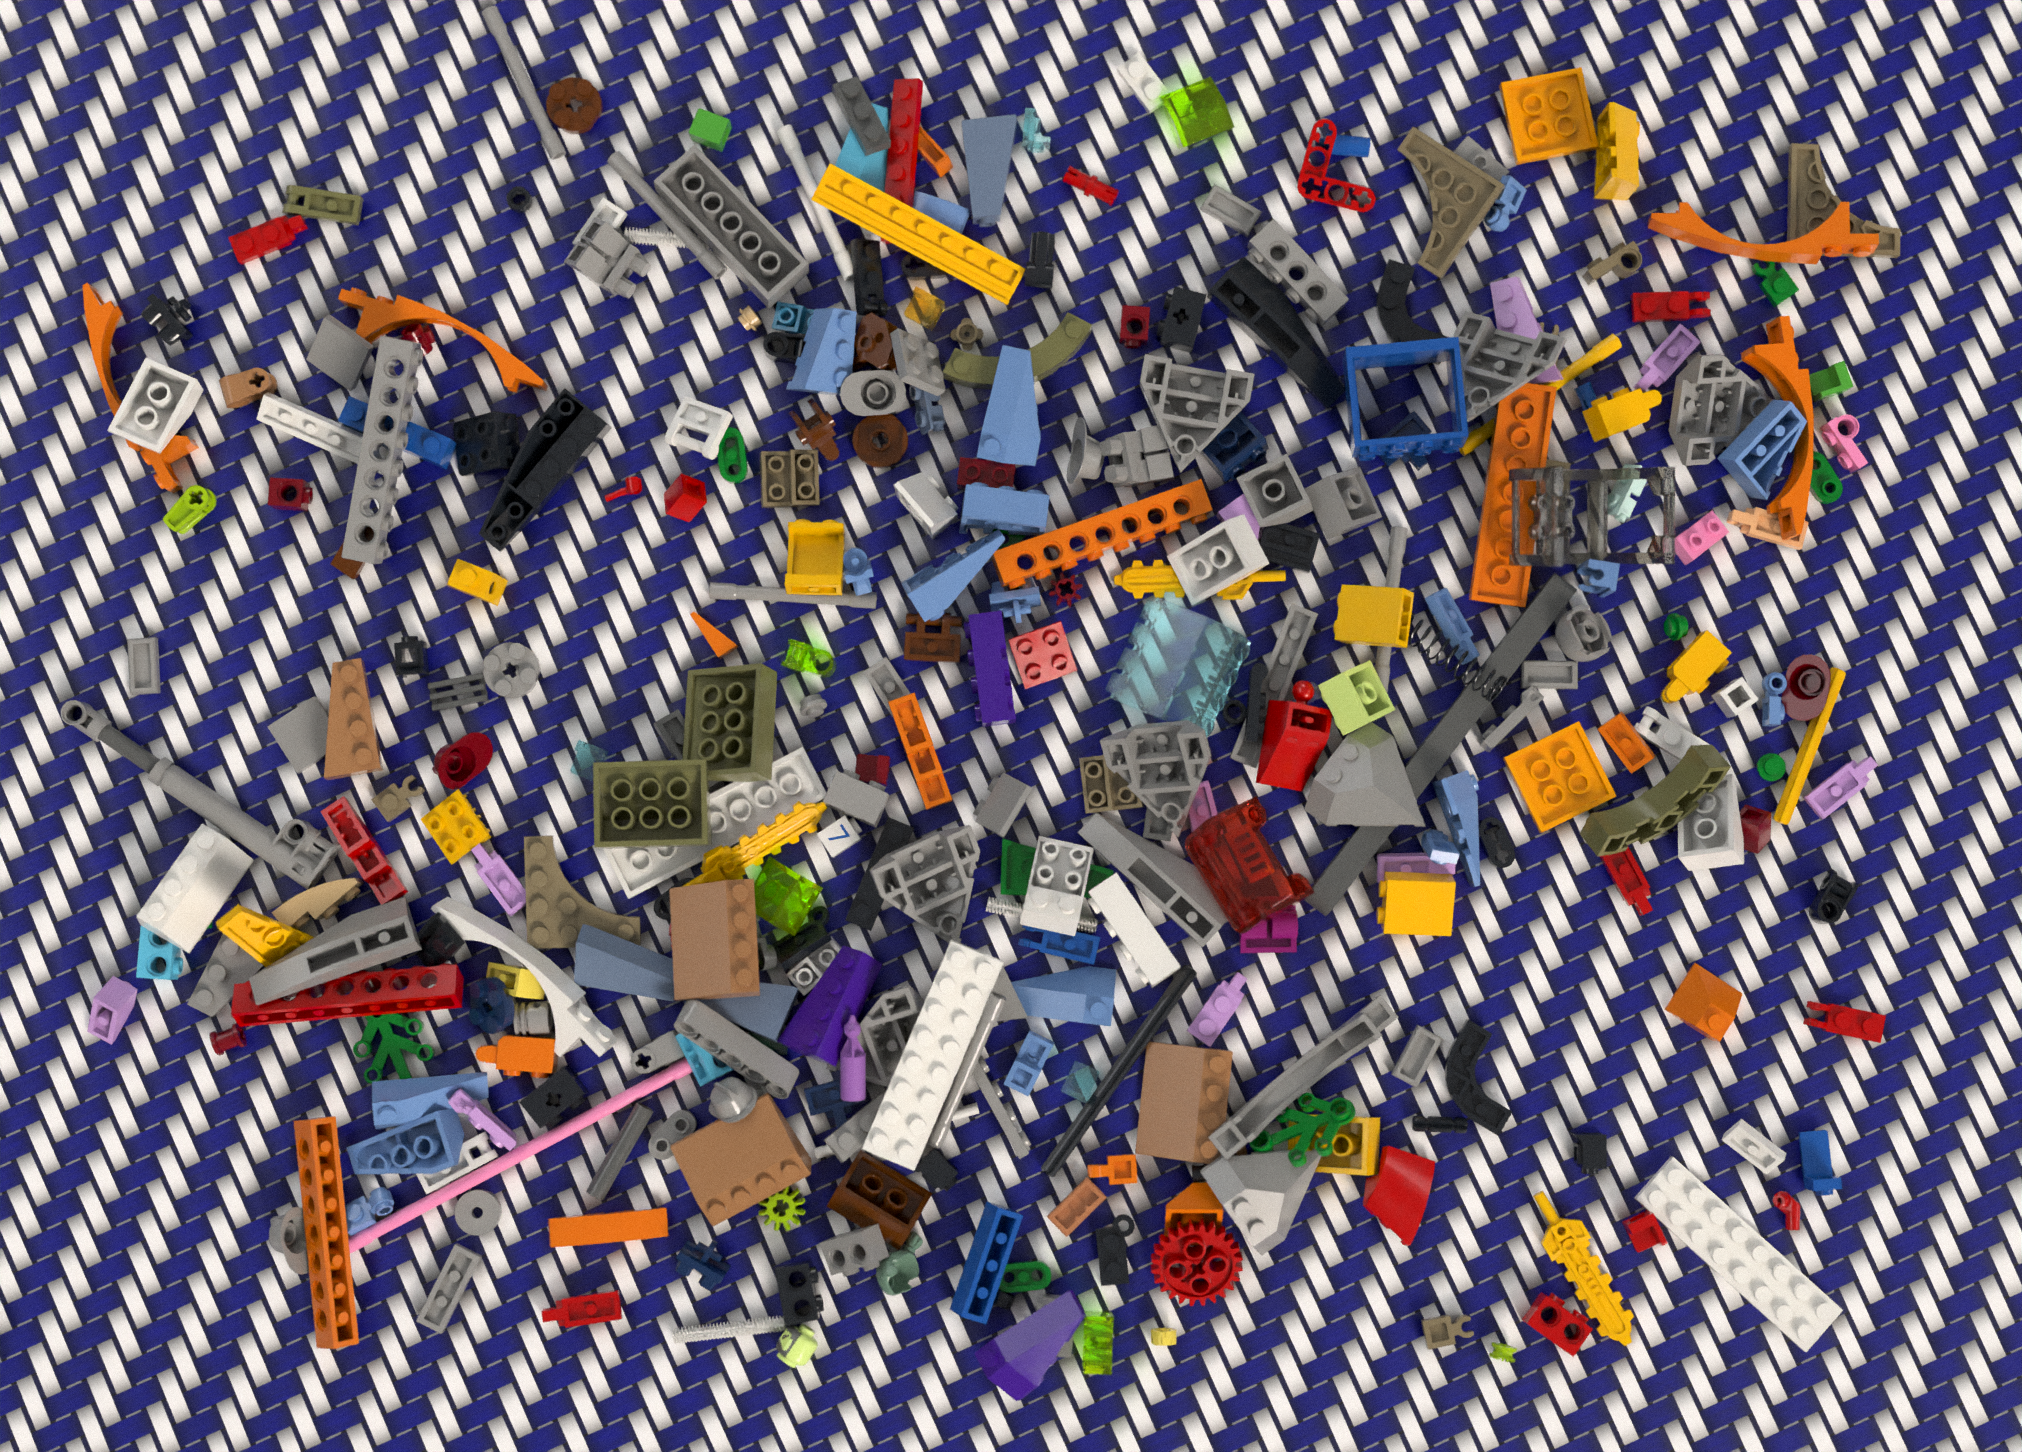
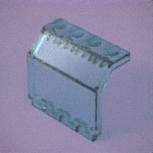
M1158 597L1155 602L1147 600L1139 617L1146 622L1145 624L1137 622L1128 640V643L1133 645L1134 648L1133 650L1127 647L1124 648L1116 665V668L1122 670V673L1120 675L1113 672L1105 690L1112 693L1110 698L1165 722L1189 720L1203 728L1207 737L1214 729V721L1219 711L1226 704V695L1230 687L1235 684L1238 678V670L1242 661L1249 655L1251 642L1242 634L1207 616Z

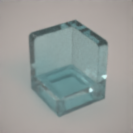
M578 740L575 750L578 752L570 771L573 774L593 781V763L605 762L609 751Z
M1074 1060L1060 1089L1061 1092L1087 1104L1099 1071Z

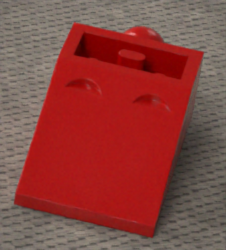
M1301 680L1294 684L1292 695L1296 702L1269 700L1256 783L1303 791L1329 739L1332 721L1330 710L1307 705V702L1313 698L1315 692L1313 685L1309 681Z

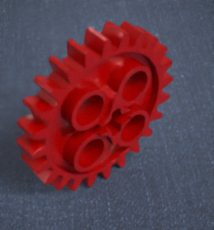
M1203 1218L1200 1219L1198 1225H1194L1192 1219H1189L1188 1226L1186 1227L1180 1221L1177 1222L1178 1230L1176 1231L1168 1227V1237L1159 1235L1160 1244L1153 1245L1155 1253L1151 1254V1263H1153L1151 1264V1271L1154 1274V1282L1160 1283V1291L1168 1290L1169 1299L1178 1295L1179 1304H1182L1185 1299H1189L1190 1306L1194 1305L1195 1300H1199L1201 1305L1205 1306V1299L1209 1298L1213 1303H1216L1215 1295L1219 1294L1225 1298V1288L1234 1290L1233 1281H1240L1239 1272L1243 1271L1241 1262L1243 1261L1242 1252L1239 1251V1242H1234L1233 1233L1226 1235L1225 1226H1221L1216 1230L1215 1221L1205 1226ZM1191 1243H1199L1196 1247L1188 1246ZM1213 1258H1221V1259H1222V1260H1220V1261H1218V1262H1213V1261H1211ZM1176 1263L1182 1264L1180 1267H1172ZM1198 1278H1203V1279H1205L1204 1281H1201V1282H1196V1281H1194L1195 1279H1198Z

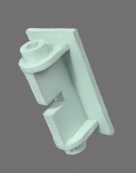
M1624 464L1617 475V481L1612 492L1605 500V506L1601 514L1614 515V519L1622 523L1630 518L1637 501L1630 498V494L1639 497L1648 480L1646 477L1648 472L1641 469V465Z

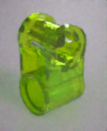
M794 639L788 640L790 646L785 661H781V666L823 678L834 674L837 664L835 658L829 652ZM821 657H827L830 661L829 667L824 671H819L816 668V662Z

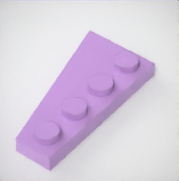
M1512 277L1490 283L1497 329L1536 339L1542 328L1537 323L1533 314L1532 305L1520 278ZM1554 364L1528 383L1542 385L1564 379L1556 364Z

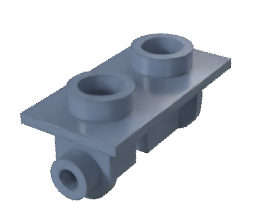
M910 385V397L915 402L916 407L915 422L920 428L921 435H925L932 429L933 432L943 431V425L946 422L942 405L932 406V402L941 400L940 395L936 396Z

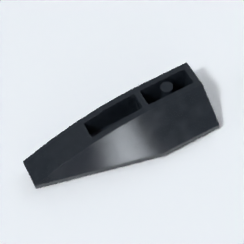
M1246 257L1231 267L1211 287L1207 298L1326 409L1345 392L1344 384L1287 296Z
M564 388L528 431L479 535L501 552L559 491L612 427Z

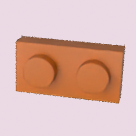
M1622 711L1598 728V731L1631 774L1656 756Z

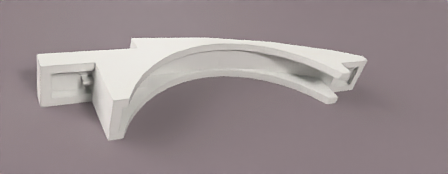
M449 897L444 898L430 908L435 914L439 912L441 914L439 918L444 923L448 922L463 940L480 941L501 948L529 969L543 988L550 1003L555 1023L554 1052L559 1057L572 1049L581 1039L599 1057L616 1044L618 1040L612 1034V1031L593 1015L592 1010L580 1001L586 992L548 957L521 937L473 908Z

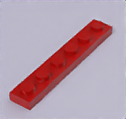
M919 78L894 80L889 134L891 148H888L885 193L912 208L923 81ZM883 238L880 240L885 244H892Z

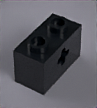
M1175 286L1173 294L1167 293L1163 310H1167L1168 314L1166 321L1160 320L1156 336L1161 337V346L1192 353L1207 294ZM1179 314L1184 315L1182 325L1177 324Z
M567 1065L519 1103L540 1129L546 1125L551 1129L563 1119L561 1113L570 1107L573 1111L586 1100L583 1096L589 1091ZM559 1093L562 1096L559 1099L560 1104L552 1105L550 1102L553 1099L552 1094Z

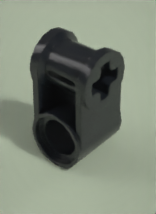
M769 333L763 341L765 355L775 362L795 364L797 357L802 355L803 345L806 344L804 342L806 334ZM779 341L784 347L780 352L774 353L768 348L770 343Z
M1832 869L1823 879L1820 889L1810 905V918L1818 924H1829L1838 921L1846 906L1855 895L1858 884L1854 881L1848 882L1838 876L1837 871ZM1823 904H1826L1830 909L1828 918L1823 917L1821 914Z

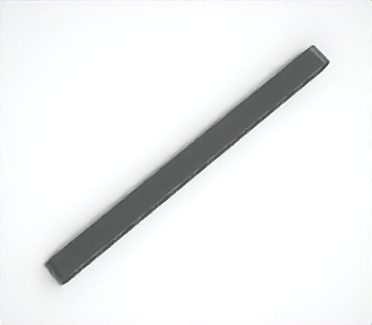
M1554 572L1484 663H1487V666L1477 678L1474 688H1479L1494 669H1496V673L1487 683L1484 695H1487L1492 684L1500 676L1504 675L1508 681L1573 597L1577 589ZM1473 682L1466 685L1404 766L1416 800L1491 703L1486 700V697L1482 698V689L1478 691L1472 690ZM1358 826L1306 893L1303 900L1321 914L1327 916L1396 826Z

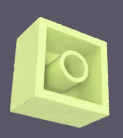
M1370 660L1318 685L1322 699L1328 705L1334 717L1335 725L1340 729L1343 736L1395 710Z

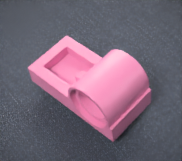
M1845 414L1832 419L1820 427L1823 432V440L1828 446L1834 448L1838 454V462L1844 469H1848L1852 473L1868 463L1852 440L1859 432V423L1854 416ZM1839 423L1847 427V436L1842 435L1838 431Z
M1712 510L1668 544L1683 564L1687 565L1728 534L1729 531Z

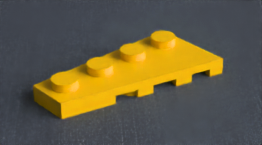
M239 904L216 921L220 931L265 967L314 938L309 934Z

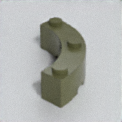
M1067 312L1063 321L1046 339L1028 349L1031 350L1034 383L1056 372L1058 368L1079 351L1091 333L1092 324ZM955 348L943 370V379L968 388L992 389L1000 356L974 355Z
M1712 744L1691 745L1677 766L1653 788L1619 807L1591 813L1580 835L1597 856L1626 851L1627 845L1637 841L1640 844H1644L1671 829L1691 814L1699 806L1697 801L1706 791L1713 792L1731 766Z

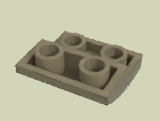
M818 450L760 452L761 508L820 505Z
M1104 755L1079 758L1086 814L1144 807V803L1127 787L1129 783L1118 772L1114 774L1107 767Z

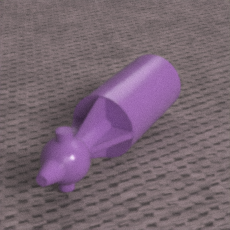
M850 1015L849 1021L844 1026V1032L848 1039L840 1053V1099L855 1102L866 1098V1057L857 1038L861 1032V1026L856 1021L855 1016Z

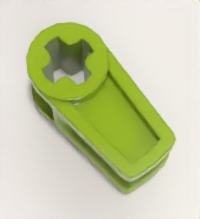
M191 486L163 517V521L171 530L185 534L215 508L216 496L211 490L205 489L202 486ZM199 495H202L201 499L203 502L201 504H198L199 499L197 497Z

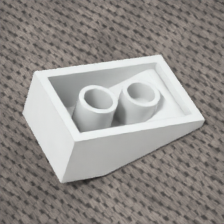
M145 358L113 418L108 432L160 454L192 414L204 390L197 379Z
M921 472L894 484L899 501L932 539L958 519V514L955 512L958 509L957 505L949 496L946 498L942 497L937 491L940 486L931 475L926 478Z
M1244 514L1222 522L1167 556L1191 605L1199 603L1270 564Z
M1733 774L1725 775L1713 792L1706 791L1697 801L1699 806L1678 823V858L1688 871L1744 864V840Z

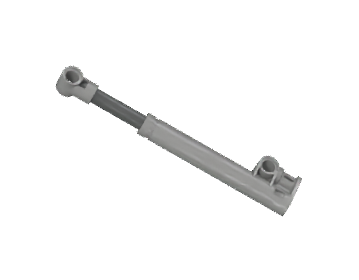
M71 700L62 706L61 717L65 723L74 726L94 741H102L147 772L149 774V781L160 786L162 790L307 890L313 888L339 853L341 845L338 842L332 844L321 836L320 831L305 820L293 819L288 821L277 835L185 770L175 766L166 757L160 760L112 727L110 720L95 711L90 704ZM77 707H80L82 709V716L76 721L73 717V712ZM297 825H301L304 829V835L299 840L293 835V830Z

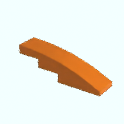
M915 693L889 701L891 713L926 810L951 802L952 797Z
M667 1208L609 1213L600 1212L549 1218L550 1247L667 1237Z

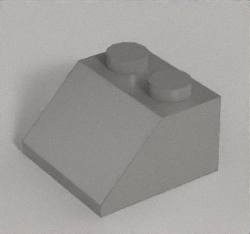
M1287 454L1237 477V481L1260 528L1288 523L1313 511L1311 501Z
M1360 467L1327 476L1305 488L1319 520L1320 528L1327 539L1345 534L1382 517Z
M847 769L843 773L836 771L823 803L832 809L877 828L889 798V794L884 792L886 787L874 781H870L869 785L859 781L860 775Z
M1002 773L1001 777L995 775L987 789L991 792L986 802L982 799L980 800L973 814L977 816L975 819L976 823L1004 838L1029 797L1032 788Z

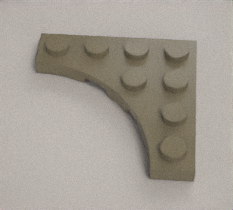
M1412 127L1397 150L1422 175L1429 190L1433 211L1432 230L1418 265L1439 279H1442L1499 197L1505 185L1420 130Z
M1792 143L1789 146L1787 242L1802 237L1818 228L1833 214L1840 202H1842L1837 195L1832 194L1825 181L1826 176L1821 164L1819 144ZM1850 212V234H1879V245L1873 254L1866 257L1898 258L1900 256V228L1886 227L1868 220L1863 221ZM1842 254V255H1840V256L1855 257V256H1853V254Z
M553 835L524 837L527 943L535 949L576 947L583 924H586L634 944L641 945L640 916L620 915L598 908L588 902L586 898L571 886L564 876L557 859Z

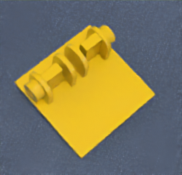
M459 789L421 818V821L451 865L479 843H484L491 838L489 834L490 829H487L483 822L479 820L481 816L475 814L477 810L475 808L472 809L471 804L467 800V795H463Z

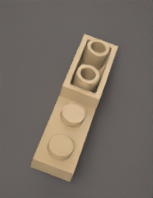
M350 878L315 886L286 901L274 910L272 914L278 922L297 930L303 928L311 920L308 917L310 915L315 920H322L323 918L328 920L339 911L337 906L345 899L348 902L360 893L359 887L364 882L360 878Z

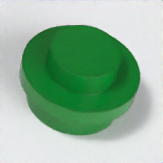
M1677 613L1669 614L1664 622V632L1672 641H1678L1688 633L1686 617Z
M1765 754L1758 760L1757 772L1766 781H1776L1785 773V762L1777 754Z

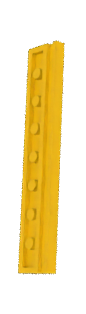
M829 163L811 198L812 201L1008 305L1026 270Z

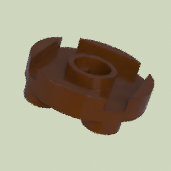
M570 77L553 84L549 89L546 101L547 112L551 121L558 128L563 129V131L569 134H581L594 127L593 124L597 122L598 117L600 119L603 110L602 99L597 89L589 80ZM576 99L577 102H582V106H578L577 112L567 108L571 100Z
M892 414L866 416L855 427L853 433L854 450L859 459L868 466L878 469L889 468L898 464L905 455L908 448V434L904 425ZM879 433H883L884 438L889 439L888 443L884 444L882 448H879L877 443H873V438H878Z

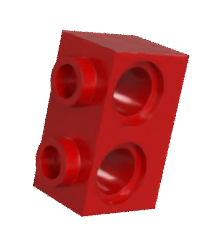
M1540 1292L1522 1320L1574 1357L1593 1330L1586 1324L1589 1319L1575 1309L1572 1313L1564 1309L1563 1306L1566 1302L1552 1292L1549 1296ZM1546 1307H1552V1318L1546 1321L1542 1320V1310ZM1574 1323L1577 1328L1576 1333L1572 1337H1565V1327L1568 1324Z

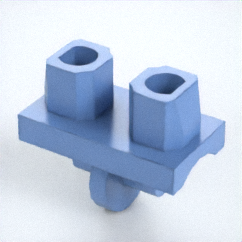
M857 547L848 549L843 556L846 583H853L856 596L872 592L869 578L874 577L870 560L867 561V555L862 549Z
M1032 577L1025 579L1026 584L1019 586L1018 590L1008 591L1007 586L1002 587L1000 581L993 582L992 592L989 594L991 612L1002 611L1004 617L1015 616L1016 624L1022 623L1021 615L1031 613L1032 607L1041 606L1039 586L1035 587Z

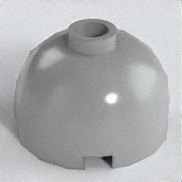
M1578 605L1565 613L1560 618L1555 629V637L1560 650L1568 658L1577 662H1590L1604 655L1610 649V647L1607 648L1608 642L1612 640L1609 626L1599 612L1594 614L1588 610L1591 608L1588 605Z

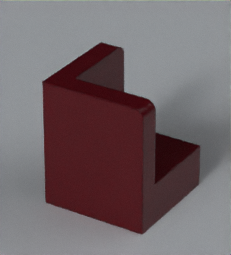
M858 754L855 773L860 775L859 781L864 783L874 781L887 786L890 756Z
M1745 804L1739 811L1744 850L1758 854L1771 839V812Z

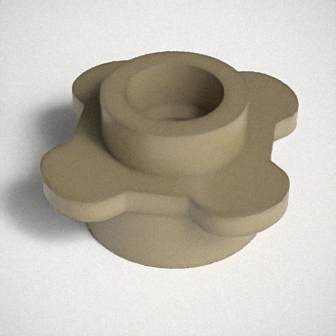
M970 318L962 319L957 329L951 331V339L958 341L965 351L972 350L973 344L984 336L983 330L977 328ZM966 332L970 333L969 337H966L964 334Z

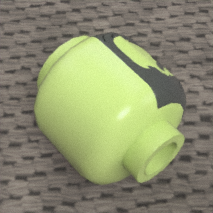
M803 1323L799 1327L789 1325L776 1343L777 1357L793 1368L797 1365H806L818 1346V1342L813 1337L815 1331Z

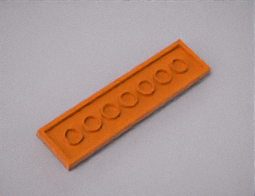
M1526 383L1496 404L1469 600L1526 608L1557 387Z

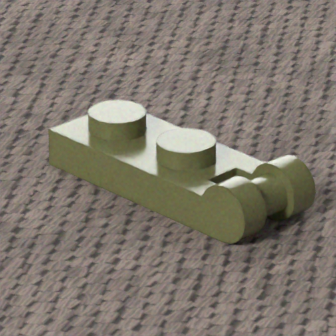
M287 185V204L283 205L282 213L289 216L301 215L302 217L359 225L363 198L361 196ZM304 197V205H298L299 198Z

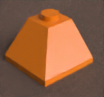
M1694 963L1664 1010L1708 1039L1720 1042L1735 1019L1742 993Z
M1207 1182L1192 1183L1166 1204L1165 1236L1168 1237V1227L1176 1231L1178 1230L1177 1222L1180 1221L1186 1227L1188 1226L1189 1219H1192L1194 1225H1198L1200 1219L1203 1218L1205 1226L1215 1221L1216 1230L1222 1226L1223 1205ZM1191 1243L1189 1245H1199V1243Z

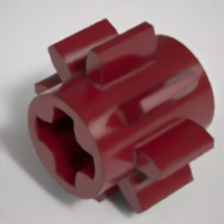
M413 323L402 330L403 337L399 339L422 343L421 350H423V356L433 350L432 343L435 342V339L428 325L422 328L420 323Z
M1060 573V581L1058 583L1054 580L1050 581V584L1055 587V591H1051L1049 597H1057L1056 606H1059L1061 602H1067V606L1071 608V600L1073 598L1081 600V596L1076 593V590H1080L1083 585H1075L1073 582L1075 580L1074 574L1068 579L1064 577L1063 573ZM1068 584L1071 586L1070 591L1073 594H1066L1063 597L1060 595L1061 589L1059 586L1065 587Z

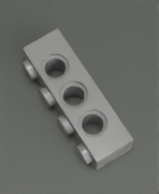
M1275 219L1269 222L1249 241L1247 246L1249 256L1257 264L1262 263L1268 269L1267 274L1276 284L1280 282L1287 291L1285 293L1288 298L1295 304L1300 303L1306 310L1304 314L1313 324L1318 323L1322 327L1347 304L1349 298ZM1280 250L1284 254V258L1282 260H1274L1270 255V251ZM1293 269L1299 270L1303 278L1298 281L1293 280L1289 276V271ZM1311 289L1318 290L1322 298L1314 301L1309 298L1307 292Z

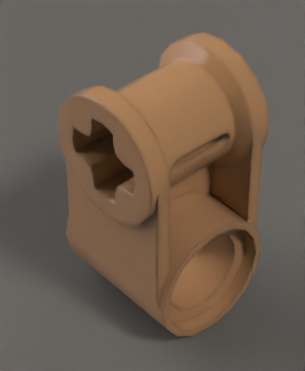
M252 368L238 374L227 375L219 380L227 408L245 406L250 402L262 399L263 395L268 392L274 394L278 386L276 378L262 368Z

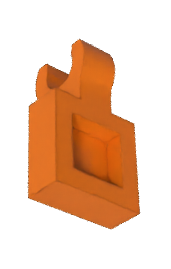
M1136 1154L1108 1155L1107 1164L1087 1165L1089 1178L1108 1176L1109 1185L1138 1183Z

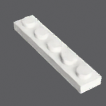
M269 392L263 395L256 420L358 464L363 433ZM382 444L379 449V453L384 459L389 454L386 444Z

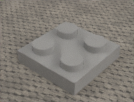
M899 328L890 333L899 380L936 396L946 391L943 380L944 375L941 370L938 356L939 351L936 344Z

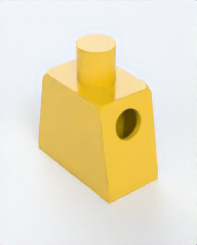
M457 559L447 585L450 588L498 606L508 580L491 571ZM494 582L493 589L489 593L490 586Z

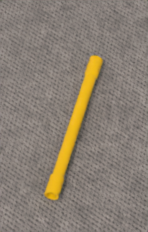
M1615 334L1609 335L1585 355L1560 371L1564 380L1542 385L1557 387V391L1591 366L1620 349L1622 344ZM1494 418L1468 433V438L1463 448H1459V452L1463 456L1469 454L1492 436Z

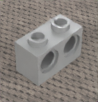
M879 1224L838 1234L820 1243L831 1275L843 1273L844 1277L859 1272L861 1267H863L864 1271H869L879 1267V1261L889 1256Z

